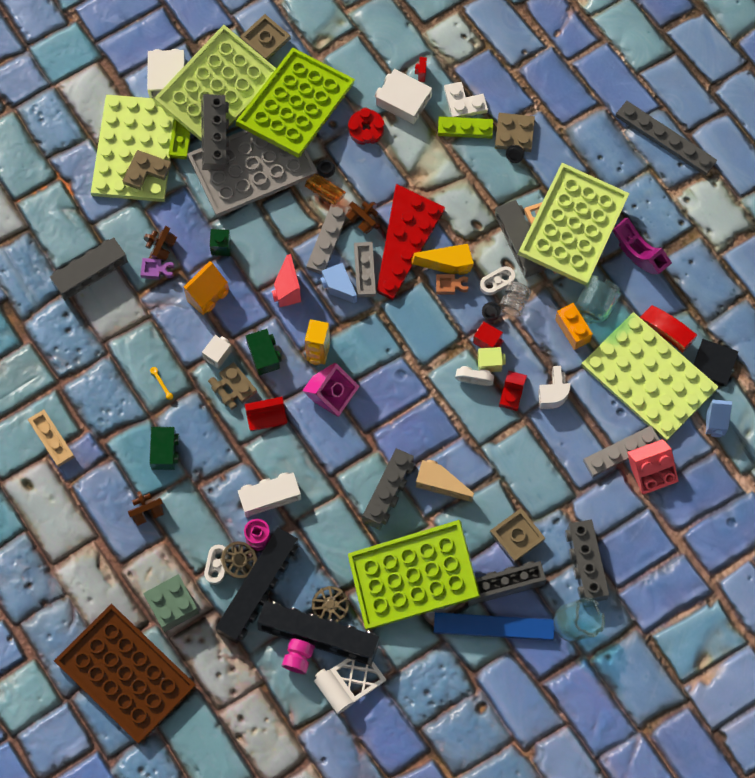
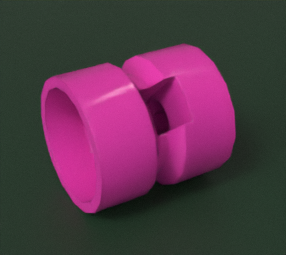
M252 519L245 525L244 535L246 543L256 551L263 550L271 539L268 524L261 519Z
M290 639L287 649L289 654L284 656L281 666L298 674H306L309 666L307 659H310L313 655L315 646L299 639Z

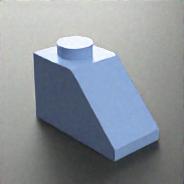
M343 263L322 270L320 282L323 289L327 288L330 295L351 303L357 302V294Z
M712 400L706 413V434H711L712 437L726 435L729 427L732 401Z

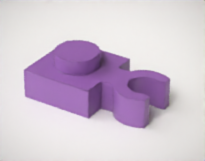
M142 258L140 276L146 279H160L161 274L167 278H173V272H167V269L174 268L175 266L172 262H167L163 265L161 259Z

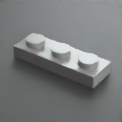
M373 242L354 243L357 297H375Z

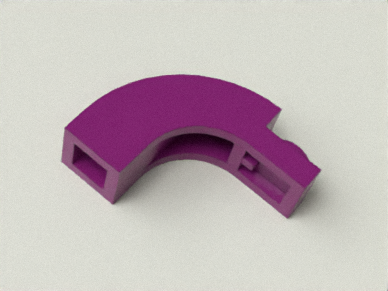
M629 218L623 219L613 228L612 231L620 242L618 244L620 248L644 271L659 275L672 264L663 248H654L643 240Z

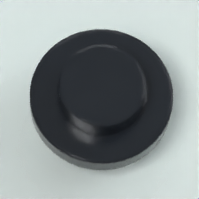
M511 145L506 151V157L512 163H519L524 158V150L519 145Z
M329 160L321 161L317 166L318 174L323 178L333 176L335 165Z
M488 302L482 308L483 317L489 321L498 319L501 314L499 305L494 302Z

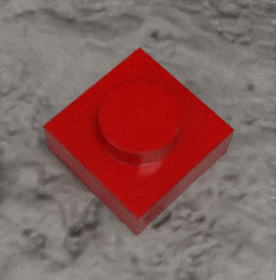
M420 57L419 64H415V74L418 75L419 82H425L427 57Z

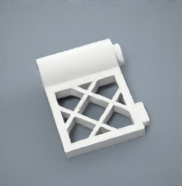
M347 658L327 671L322 669L315 675V684L337 714L344 712L353 703L386 682V678L374 662L370 666L372 669H369L367 664L366 668L354 666L355 661ZM342 667L351 669L349 679L341 677L337 671ZM353 669L365 672L363 681L352 679ZM367 672L375 673L380 680L375 683L366 682ZM351 683L363 685L362 692L354 696L350 690Z

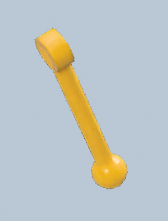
M152 367L150 369V372L152 375H155L162 389L166 393V399L172 400L173 394L169 393L162 379L158 375V369L156 367Z

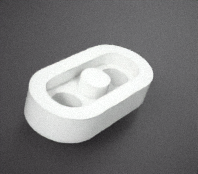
M504 266L486 275L480 282L481 291L485 295H494L512 285L515 280L514 270ZM507 276L509 279L504 280L502 277ZM492 285V288L488 289L486 286Z
M467 366L457 369L455 376L458 381L483 386H491L494 381V375L489 370L477 371Z
M214 545L208 553L204 575L207 582L213 585L221 583L225 577V570L220 559L215 558L218 553L222 554V551L225 549L223 545ZM214 572L218 573L216 578L211 577Z

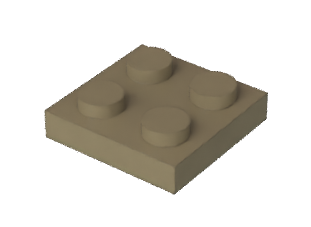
M264 14L240 38L268 61L291 39V35Z
M499 113L495 148L507 150L511 145H519L524 152H531L535 116Z
M522 508L490 530L491 535L513 563L545 541L543 534Z

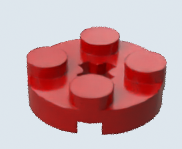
M362 108L360 111L355 112L350 117L348 123L350 137L361 145L378 142L384 134L383 118L379 113L368 108ZM369 124L371 129L366 128L363 130V125Z

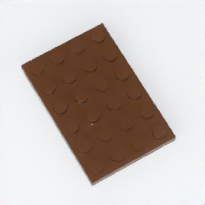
M112 603L54 660L139 745L196 687V684Z

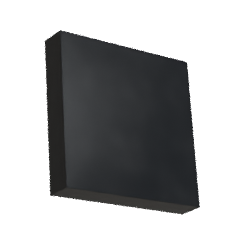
M702 339L693 365L711 381L726 387L739 351Z

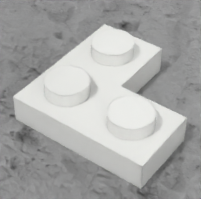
M462 82L444 85L451 117L465 118L488 113L484 94L466 97Z

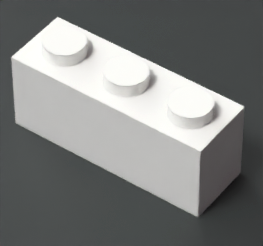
M288 472L282 473L278 478L272 480L270 478L261 480L259 484L253 486L251 484L241 487V490H238L245 517L301 500V493L295 475Z

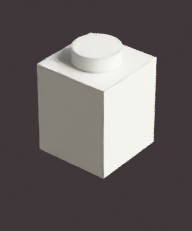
M215 335L202 351L203 359L219 369L232 352L230 341L225 337L220 338Z

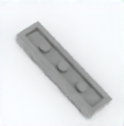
M331 203L307 263V270L322 274V270L327 269L345 224L349 207Z
M649 426L584 458L583 462L591 476L595 477L629 460L627 452L657 442L659 438L652 426Z

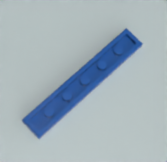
M435 612L434 634L553 641L554 620Z

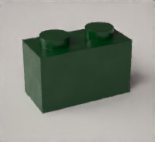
M264 329L245 335L258 376L280 369L279 362L282 359L279 350L275 351L273 345H276L273 334L269 335L268 330Z
M151 427L149 464L152 470H175V463L178 464L179 453L176 452V445H179V433H176L175 427Z

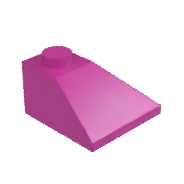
M333 363L313 375L303 389V392L314 403L339 417L360 386L337 363Z

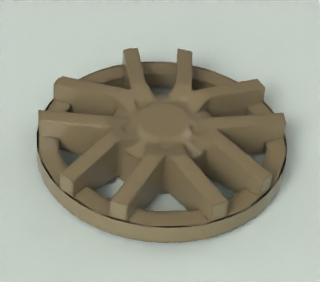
M237 541L225 547L220 561L226 574L232 578L241 579L248 576L257 561V556L249 544ZM235 545H239V552L236 551ZM243 546L248 549L245 553H243ZM230 547L232 549V553L227 551ZM251 552L252 558L247 559L246 554ZM225 555L230 556L231 560L225 559ZM253 560V565L251 567L248 564V562ZM233 566L235 567L234 573L230 571ZM244 566L249 570L248 573L243 568ZM240 570L243 575H237L238 571Z
M327 586L321 588L314 595L312 610L317 616L319 615L316 610H323L321 616H319L321 619H323L326 612L329 613L328 619H331L334 613L338 617L335 621L339 622L348 613L349 600L341 589ZM325 590H329L330 597L326 598ZM332 590L338 591V593L334 597L332 594ZM320 593H322L324 600L317 599ZM342 594L344 599L338 602L336 598ZM315 602H322V607H315ZM343 602H346L345 609L339 606ZM338 608L344 611L343 615L340 616L336 613Z

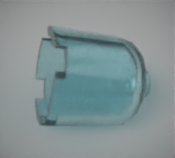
M591 275L588 284L584 285L576 303V308L585 322L589 324L606 321L622 293H619L620 288L607 279L605 282L597 280L598 276Z
M585 597L559 607L553 619L557 634L566 641H579L596 637L599 632L603 631L605 625V615L600 613L597 607L599 603L593 598Z

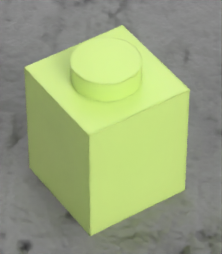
M501 347L478 349L479 371L502 372V366L506 365L505 354H502Z

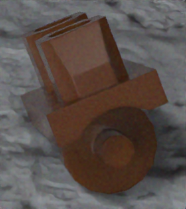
M353 201L349 204L351 208L346 217L355 223L361 216L364 221L358 228L365 234H368L373 228L377 230L380 227L369 216L372 214L376 217L379 214L375 210L377 207L375 202L368 204L364 201L362 206L365 210Z
M165 226L158 238L156 237L158 232L154 230L152 234H145L144 240L147 242L145 247L151 249L152 245H154L149 256L150 259H161L162 262L167 260L170 252L161 247L163 243L172 247L177 239V236L169 232V227Z
M141 491L137 492L139 498L132 500L134 506L140 503L142 505L128 511L129 516L133 518L137 526L147 522L143 514L144 511L150 509L154 519L164 515L161 498L145 503V501L152 499L150 493L142 496Z

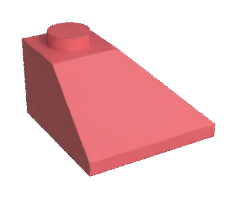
M291 254L286 256L274 283L275 290L272 291L274 302L278 301L279 308L301 303L300 287Z

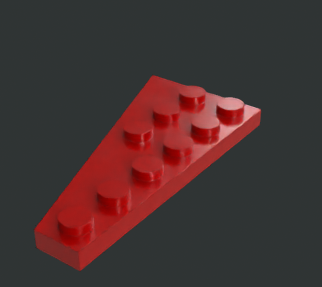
M398 184L395 186L377 285V293L391 300L395 299L413 267L411 260L414 253L423 250L445 211L444 206Z

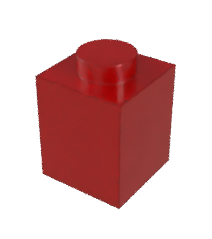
M483 321L473 337V343L481 348L501 347L504 342L502 340L503 332Z

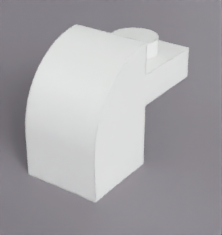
M553 366V384L539 385L540 409L560 407L568 398L570 383L565 384V372H561V366Z

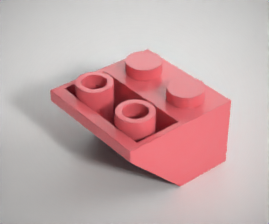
M663 439L627 452L631 470L643 495L679 482L672 449Z

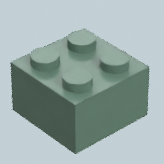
M179 574L143 593L164 633L199 614Z

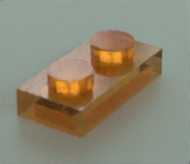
M314 174L305 183V187L333 205L342 200L346 193L318 174Z

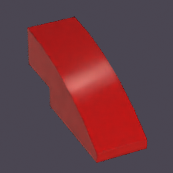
M653 305L640 316L645 323L682 353L697 337V334L682 322Z

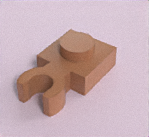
M436 274V295H455V289H458L460 292H468V286L461 285L463 282H468V277L463 276L455 279V274Z

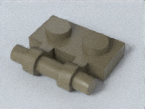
M234 362L219 372V376L222 378L221 381H217L215 377H211L208 380L212 386L211 389L219 394L224 405H228L231 410L237 407V404L234 402L237 398L241 403H244L257 393V389ZM228 386L232 393L228 394L224 387Z

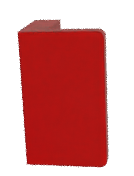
M283 397L245 404L250 431L287 424Z

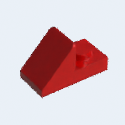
M508 370L499 407L518 411L527 375Z

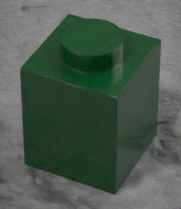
M211 229V255L230 256V231Z

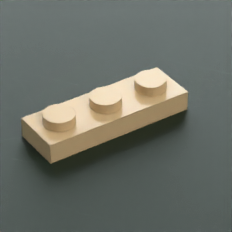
M45 410L28 419L57 467L75 458Z

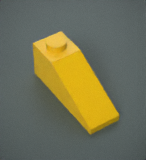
M468 244L416 252L411 260L413 265L459 275L471 272L474 264Z

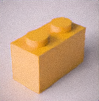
M574 303L557 311L555 320L574 350L591 342L593 333Z

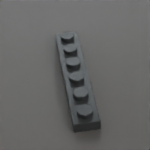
M628 101L616 113L615 117L705 176L717 162V159Z

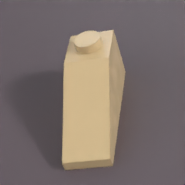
M422 460L416 480V488L469 502L473 501L474 493L442 465H439L434 460Z

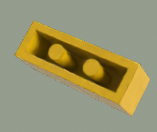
M310 319L305 337L306 359L313 365H325L330 348L329 323Z

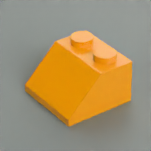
M211 261L184 286L187 302L202 315L210 312L215 307V303L219 299L225 298L229 292L228 282Z

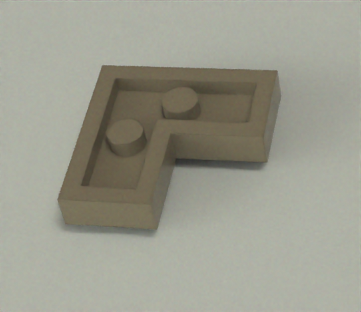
M137 150L124 176L123 184L141 190L147 175L165 180L172 166L171 161Z

